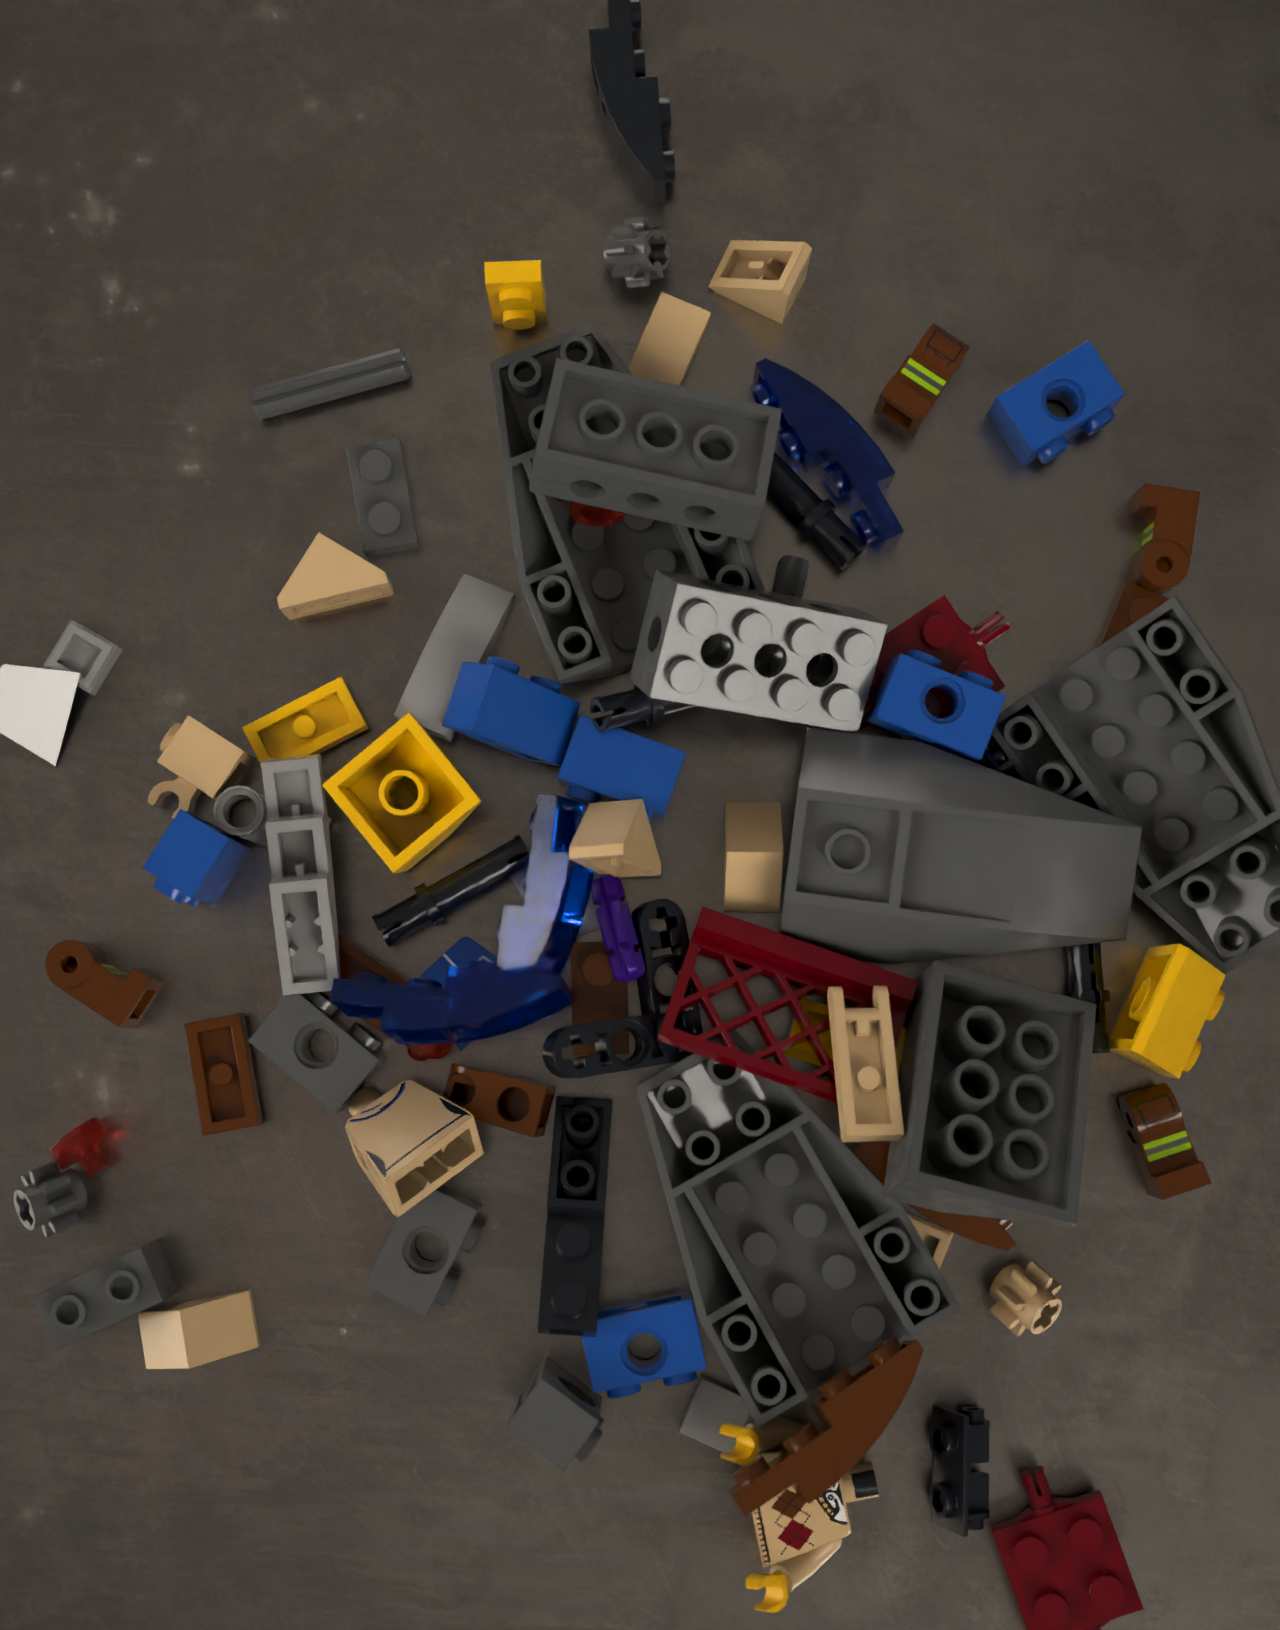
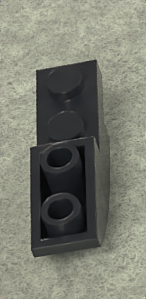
M607 0L609 28L589 29L592 74L600 111L615 148L637 184L654 204L665 203L666 183L675 182L673 148L663 149L662 131H671L669 97H659L657 76L646 77L644 47L633 48L632 31H642L640 0Z
M556 1096L538 1333L596 1337L612 1118V1100Z

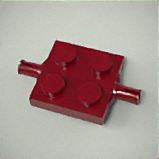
M943 595L886 633L869 691L870 698L867 699L864 713L866 712L867 714L861 720L859 731L871 724L866 719L890 659L900 653L908 655L911 649L941 660L939 669L956 676H960L961 671H969L992 680L994 683L991 690L998 692L1006 687L988 661L985 649L986 645L1011 630L1009 623L1006 621L988 632V629L1005 617L999 611H996L992 616L972 629L960 619L946 596ZM931 688L925 697L926 708L934 717L944 718L949 710V700L943 691ZM902 735V737L906 740H913Z
M1042 1466L1032 1467L1039 1490L1035 1488L1029 1469L1022 1471L1020 1477L1023 1480L1032 1506H1029L1017 1517L990 1526L1027 1630H1101V1627L1112 1619L1143 1610V1605L1100 1490L1075 1498H1053Z

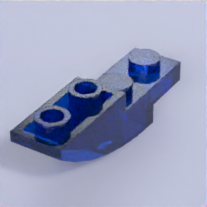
M767 358L757 362L753 377L754 384L750 386V390L755 403L782 409L779 423L781 431L778 432L777 437L789 460L793 462L798 459L805 472L825 462L827 467L823 469V474L826 482L837 498L844 495L854 512V514L850 515V520L860 540L866 544L871 542L878 555L897 545L904 530L882 494V491L889 488L896 472L878 445L837 401L815 384Z
M537 794L536 808L531 815L529 823L530 835L532 837L529 865L524 871L522 880L525 893L524 905L504 904L502 919L496 931L498 955L495 975L489 987L491 1018L528 1021L550 992L573 949L584 919L594 871L569 859V846L582 819L583 803L559 795Z
M470 961L468 968L448 966L445 985L425 978H411L409 985L391 984L387 978L371 973H357L354 980L334 978L329 1001L349 1017L381 1020L380 1029L397 1044L437 1045L486 1039L521 1029L571 1005L573 992L563 978L558 976L557 971L547 967L526 966L523 973L502 971L503 968L491 962Z

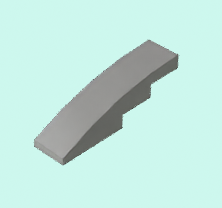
M321 754L265 759L261 762L268 816L265 822L272 877V880L269 882V892L282 993L285 996L340 990L341 972L327 805L325 788L322 786L324 779Z

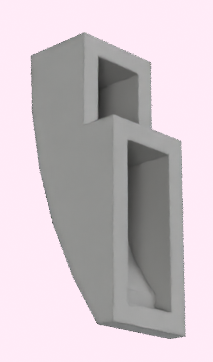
M467 574L463 575L437 621L394 713L398 721L410 712L427 733L451 742L455 731L442 726L462 663L486 664L487 658L493 651L514 601V593Z

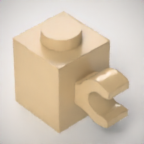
M188 715L182 724L179 722L175 723L165 734L160 744V750L163 753L157 760L159 764L179 777L173 781H163L154 786L149 793L147 802L159 808L168 795L176 794L179 798V807L174 811L171 818L174 819L180 809L193 814L195 803L202 792L213 799H217L221 792L239 784L255 758Z

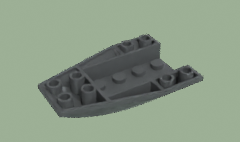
M593 322L490 361L518 580L560 684L615 676L632 669L656 569L766 591L743 539L529 492L535 449L556 358L633 375Z
M1175 595L1000 712L992 735L1009 760L1013 759L1015 768L1024 782L1142 827L1133 893L1218 970L1226 974L1280 944V789L1243 690L1179 598Z
M807 727L795 806L780 933L856 960L883 964H900L1126 940L1142 827L921 741Z
M736 1030L729 1033L738 1051L750 1055L757 1053ZM719 1039L714 1041L715 1043L722 1045ZM695 1053L636 1086L699 1321L758 1427L809 1398L808 1391L865 1359L871 1350L894 1336L899 1339L906 1334L912 1338L962 1309L902 1204L898 1201L883 1198L884 1185L789 1086Z

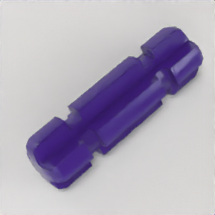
M611 874L602 875L600 878L591 881L589 886L593 905L600 906L595 911L606 953L612 952L613 956L608 958L612 976L615 980L630 982L644 975L645 965L641 951L635 952L634 949L639 946L628 903L622 904L621 902L625 899L621 879L613 877Z

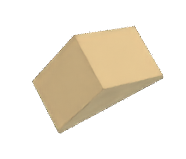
M731 240L708 287L715 293L783 325L806 279L812 248L806 242Z
M318 532L278 595L277 602L282 613L289 620L395 595L393 584L385 571Z
M643 799L589 803L569 846V859L600 875L611 874L613 877L619 878L661 876V862Z
M725 801L723 912L779 913L784 855L780 802Z
M251 1289L145 1309L137 1313L146 1369H190L260 1346Z

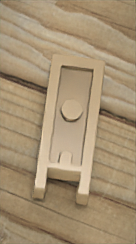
M829 986L827 1002L841 1142L899 1141L904 1136V1126L887 986L873 987V1008H845L842 987Z

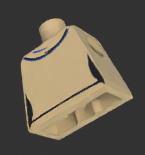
M413 1080L402 1081L382 1096L373 1088L366 1087L355 1093L350 1100L349 1113L353 1117L348 1119L345 1129L355 1158L397 1218L484 1154L474 1115Z

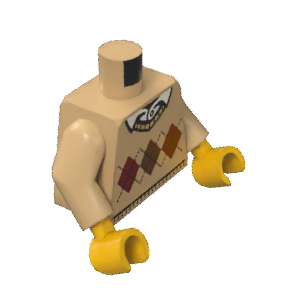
M777 1416L759 1427L755 1422L749 1423L745 1427L733 1423H725L720 1427V1434L736 1437V1445L730 1452H722L720 1457L744 1466L763 1455L768 1463L787 1450L782 1441L804 1425L783 1416ZM871 1461L856 1464L835 1485L810 1504L802 1501L791 1485L752 1512L763 1568L772 1566L769 1574L755 1572L749 1574L745 1580L747 1589L759 1590L763 1587L766 1588L764 1600L756 1604L754 1610L770 1613L779 1612L785 1607L788 1600V1592H791L812 1576L840 1548L842 1538L851 1534L846 1503L879 1497Z

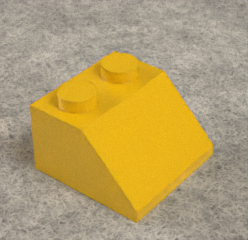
M410 712L322 784L393 873H402L410 870L445 841L483 801Z
M1181 944L1149 947L1108 1035L1110 1051L1163 1077L1179 1079L1183 1071L1187 1073L1193 1068L1199 1057L1202 1043L1197 1038L1205 1021H1212L1222 1006L1225 992L1220 988L1226 975L1190 948Z

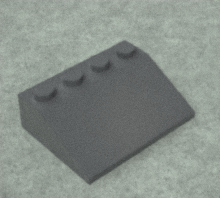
M935 960L916 979L918 981L913 1001L909 1005L899 1076L904 1136L899 1141H890L883 1198L937 1212L1066 1227L1075 1226L1078 1214L1097 1004Z

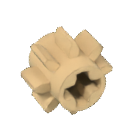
M1031 1261L1026 1270L1017 1263L1010 1264L992 1282L990 1296L997 1303L993 1305L990 1312L1016 1336H1020L1025 1328L1033 1334H1040L1047 1330L1060 1314L1062 1302L1054 1294L1060 1290L1061 1285L1035 1261Z

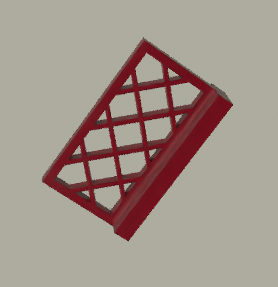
M702 906L657 1040L837 1103L834 1064L818 1037L819 1034L830 1030L829 1019L812 1026L799 1000L812 994L827 998L829 986H841L844 1004L854 1008H873V987L887 986L896 1052L907 1008L913 1001L918 981ZM698 953L721 961L730 978L704 989L693 969ZM737 967L745 969L746 971L739 973ZM762 975L774 979L783 997L758 1007L745 982ZM689 983L694 994L684 998ZM791 986L797 987L799 990L793 992ZM735 987L748 1013L723 1024L710 998ZM699 1002L713 1029L698 1036L673 1028L678 1012ZM789 1006L802 1032L777 1042L764 1016ZM754 1021L768 1048L750 1055L737 1050L729 1032ZM719 1038L722 1045L712 1042L711 1040ZM808 1040L822 1067L808 1074L793 1070L783 1051ZM773 1056L777 1064L767 1061L765 1059ZM827 1075L830 1082L821 1080L819 1078H822Z

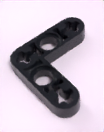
M661 898L648 901L637 906L631 914L639 946L634 949L635 952L641 951L645 965L644 975L636 978L642 1015L562 1027L554 1030L546 1038L542 1054L545 1066L553 1075L566 1079L583 1078L679 1062L693 1054L690 1051L657 1040L666 1014L660 1013V1006H668L672 994L665 996L658 991L654 982V975L661 965H667L672 968L678 979L689 946L685 916L681 908L673 901ZM654 918L665 919L666 930L660 932L650 931L648 920ZM671 947L672 954L652 958L651 950ZM689 983L684 998L694 994ZM699 1003L679 1011L673 1028L681 1029L695 1036L702 1034ZM620 1028L630 1031L635 1039L634 1053L625 1061L618 1058L612 1049L613 1035ZM570 1042L571 1045L575 1046L595 1043L596 1054L576 1057L572 1062L569 1059L563 1060L561 1048L570 1046Z

